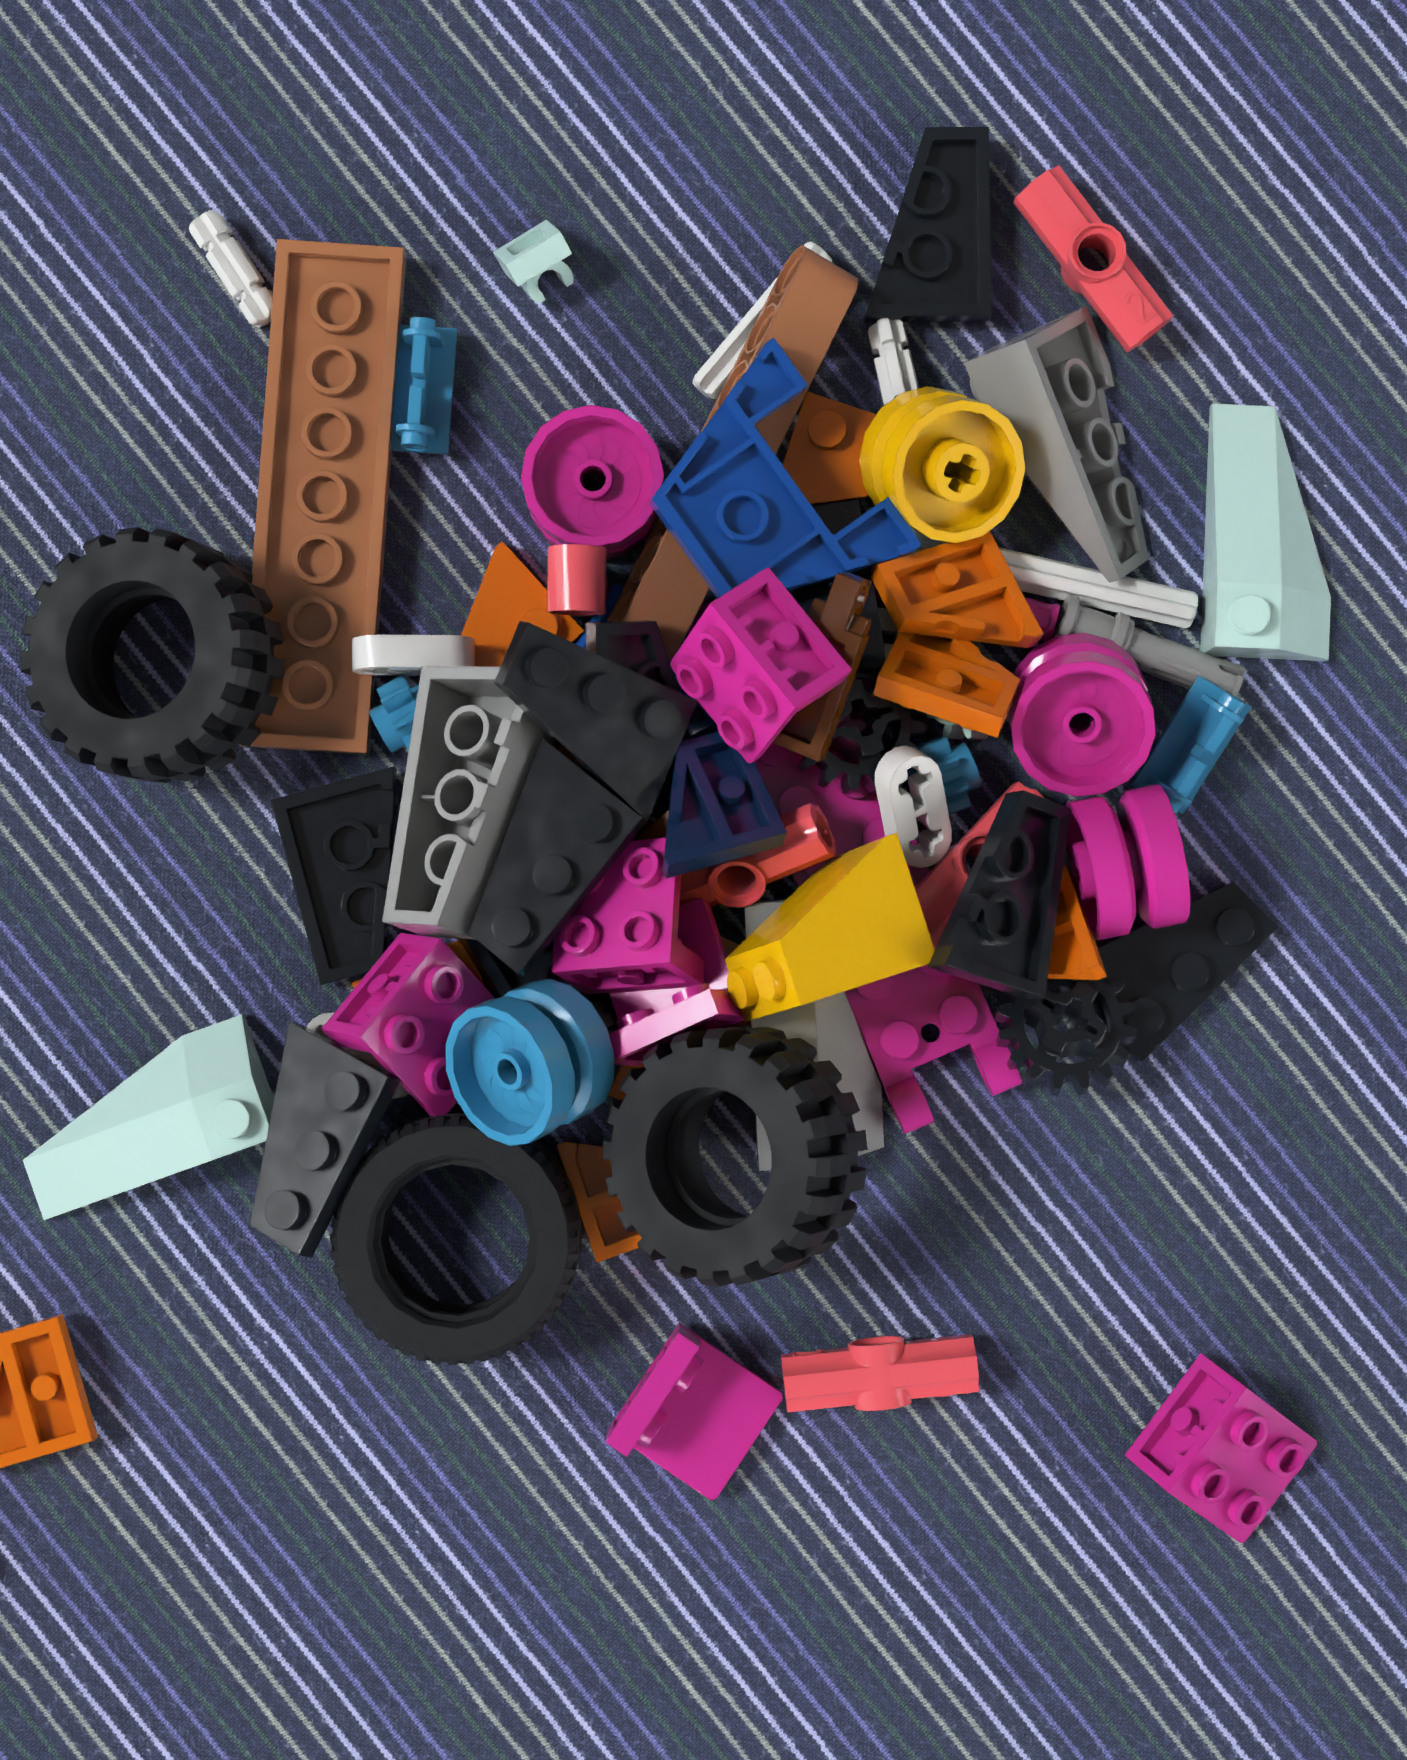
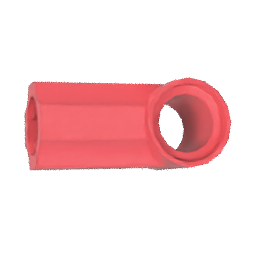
M580 544L552 545L548 547L547 613L579 617H592V615H603L606 613V599L609 591L606 575L607 548Z

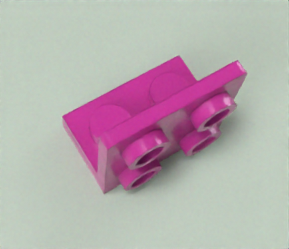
M769 567L711 602L670 662V666L675 672L684 692L700 703L716 723L719 734L725 743L737 750L749 764L763 755L795 713L842 683L852 671Z
M666 838L638 840L629 843L554 938L552 973L586 994L687 987L704 983L705 960L684 946L682 940L677 938L681 875L665 879L662 872Z
M697 898L679 907L677 938L682 940L684 946L705 960L703 984L609 993L618 1018L616 1021L618 1030L609 1034L614 1051V1064L641 1066L643 1065V1056L658 1044L671 1043L674 1036L690 1031L726 1028L744 1020L742 1010L733 1003L728 992L727 974L729 971L725 961L728 955L707 900Z
M400 933L321 1029L334 1043L341 1047L371 1053L392 1076L401 1080L399 1084L430 1116H443L448 1114L457 1102L446 1072V1041L452 1024L467 1009L495 998L441 938Z
M679 1322L608 1427L605 1443L626 1457L634 1448L709 1500H715L782 1401L783 1395L778 1388Z
M1200 1353L1126 1452L1125 1456L1169 1494L1239 1543H1244L1263 1521L1267 1512L1293 1477L1301 1470L1307 1458L1316 1448L1317 1441Z

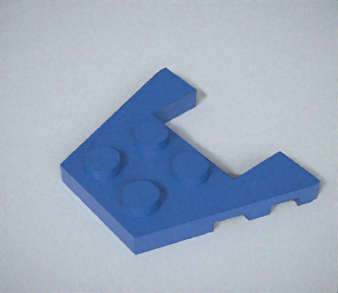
M772 338L763 346L753 363L732 388L703 431L699 433L650 501L651 507L717 598L767 567L771 569L784 587L791 591L834 578L838 572L851 573L912 554L922 546L889 497L838 533L832 534L756 429V425L801 395L808 387L806 381L775 338Z

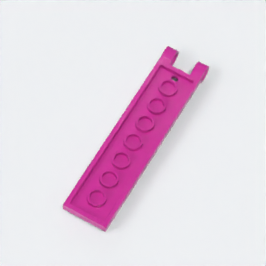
M711 602L700 606L687 632L688 635ZM847 715L838 723L837 728L842 726L847 728L857 727L861 732L867 725L862 718L851 719ZM771 743L763 755L754 761L779 816L809 803L820 807L828 820L832 836L836 842V856L885 837L877 792L869 793L862 779H860L857 790L850 795L843 794L841 779L837 777L823 788L818 785L820 768L814 765L810 769L801 772L797 766L805 756L774 743ZM829 748L828 751L831 754H833L838 759H841L846 762L844 755ZM916 839L910 841L914 846L918 844ZM827 860L791 874L797 889ZM907 863L915 888L930 870L928 867L919 868ZM928 964L845 991L870 1058L904 1134L934 1122L928 1103L912 1069L966 1045H969L981 1077L992 1097L1022 1084L1018 1068L1010 1070L1007 1066L1011 1056L1009 1048L997 1046L996 1038L1000 1031L978 983L929 968ZM932 1023L939 1030V1036L934 1042H926L921 1036V1030L926 1024Z

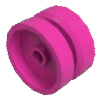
M588 405L563 411L540 427L525 451L521 481L532 520L548 543L551 545L580 544L602 546L607 548V560L626 555L643 543L650 535L659 517L651 507L650 501L664 482V472L658 447L642 424L618 409ZM598 475L600 483L605 481L604 486L597 491L586 490L584 480L590 476Z
M1088 633L1059 635L1033 648L1015 668L1013 674L1020 679L1015 699L1009 710L1013 749L1026 773L1048 790L1075 797L1103 794L1129 781L1147 761L1156 735L1154 708L1148 694L1145 678L1133 656L1115 642Z
M1153 784L1124 790L1117 807V814L1112 805L1102 796H1093L1066 803V807L1071 808L1067 837V851L1071 874L1080 901L1083 903L1094 939L1102 940L1129 934L1136 917V910L1141 919L1154 929L1187 922L1190 915V887L1184 847L1174 811L1161 785Z

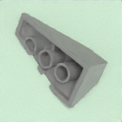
M1088 307L1078 309L1005 341L964 362L970 377V387L976 400L990 405L1010 420L1022 441L1026 474L1108 582L1111 583L1122 579L1149 560L1135 486L1128 478L1121 476L1118 462V446L1126 444L1122 423L1111 424L1104 392L1105 389L1114 387L1111 367Z
M786 899L756 901L752 905L745 906L746 938ZM845 991L798 1007L750 1020V1028L770 1027L782 1030L787 1039L801 1038L816 1048L817 1052L813 1060L814 1062L830 1060L842 1074V1080L836 1084L841 1093L853 1092L860 1109L858 1113L852 1114L856 1131H866L868 1150L859 1151L858 1156L884 1147L881 1083ZM755 1114L759 1171H769L772 1167L770 1143L764 1126Z

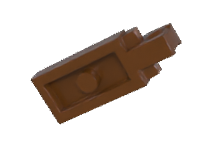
M838 572L827 602L819 598L813 600L809 612L806 614L852 671L842 683L795 713L772 743L818 762L825 760L869 639L867 633L869 632L872 619L860 614L863 611L872 581L849 572Z

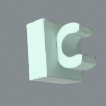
M548 220L541 222L493 252L504 273L518 287L522 285L525 292L538 304L545 301L544 295L538 287V279L543 272L554 270L566 287L573 284L572 271L562 261L570 256L572 252L562 233Z

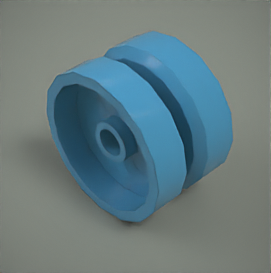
M552 979L530 982L513 989L503 997L490 999L471 1007L453 1022L446 1041V1072L454 1097L469 1121L488 1138L512 1146L531 1143L551 1133L559 1125L569 1124L590 1114L606 1101L614 1081V1051L606 1025L592 1003L572 986Z

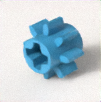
M403 675L376 689L382 704L369 711L379 734L391 753L404 746L409 751L419 684L411 687Z
M939 736L916 745L922 753L938 764L942 774L949 815L970 808L972 805L967 792L980 788L981 781L975 761L966 744L961 743L950 748L947 737ZM912 767L907 770L908 777H907L906 782H907L908 787H909V784H908V779H909V777H910L912 774L917 773V770H915V769L912 768Z

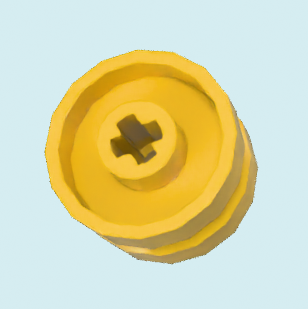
M928 386L902 392L878 411L865 432L859 458L863 486L875 506L889 497L910 528L932 540L952 543L981 537L1002 522L1019 497L1025 473L1022 441L1007 417L981 401L967 398L951 390Z

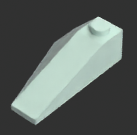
M1211 404L1209 411L1200 651L1211 656L1329 660L1331 596L1275 406Z
M244 1014L181 1036L23 1160L43 1220L266 1141L274 1098Z

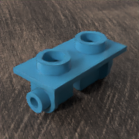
M412 317L410 318V325H400L392 451L449 455L458 330L455 328L435 327L436 321L431 318Z
M1198 675L1149 753L1147 761L1141 766L1130 784L1135 788L1153 784L1161 785L1169 798L1174 813L1180 812L1184 814L1252 706Z

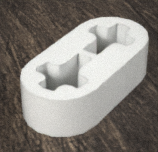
M382 634L364 635L352 639V671L358 674L420 676L422 666H475V640L467 636Z
M907 745L895 747L882 757L875 771V787L885 836L897 833L905 860L911 866L919 868L932 866L947 853L952 841V829L942 774L938 764L915 747ZM912 767L917 770V773L912 774L908 779L909 794L899 787V784L907 780V770ZM916 819L928 827V829L919 833ZM919 833V843L914 846L910 841L916 839Z

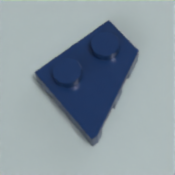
M719 731L681 741L674 759L662 867L665 879L783 846L787 831L755 762L747 763L737 750L725 743Z

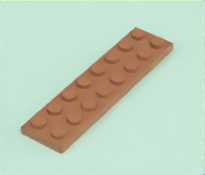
M277 239L252 564L253 578L251 584L264 589L273 604L272 610L265 614V617L280 623L284 642L281 645L274 646V657L285 660L283 680L273 679L269 695L278 698L271 716L263 713L259 715L254 725L260 728L261 733L250 747L370 755L372 718L369 711L373 709L375 675L358 674L352 671V639L358 636L379 634L398 351L406 268V252L403 247Z

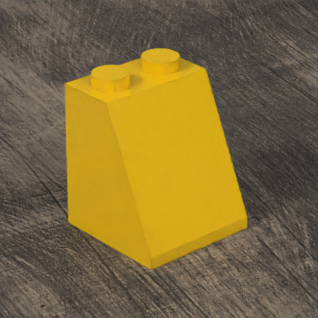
M897 833L828 859L725 958L729 971L727 974L728 992L733 1003L742 1010L745 1022L798 1007L929 964L935 949Z

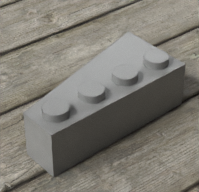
M422 666L382 919L384 923L428 937L476 940L469 934L540 741L543 738L552 745L554 739L494 684L500 667Z

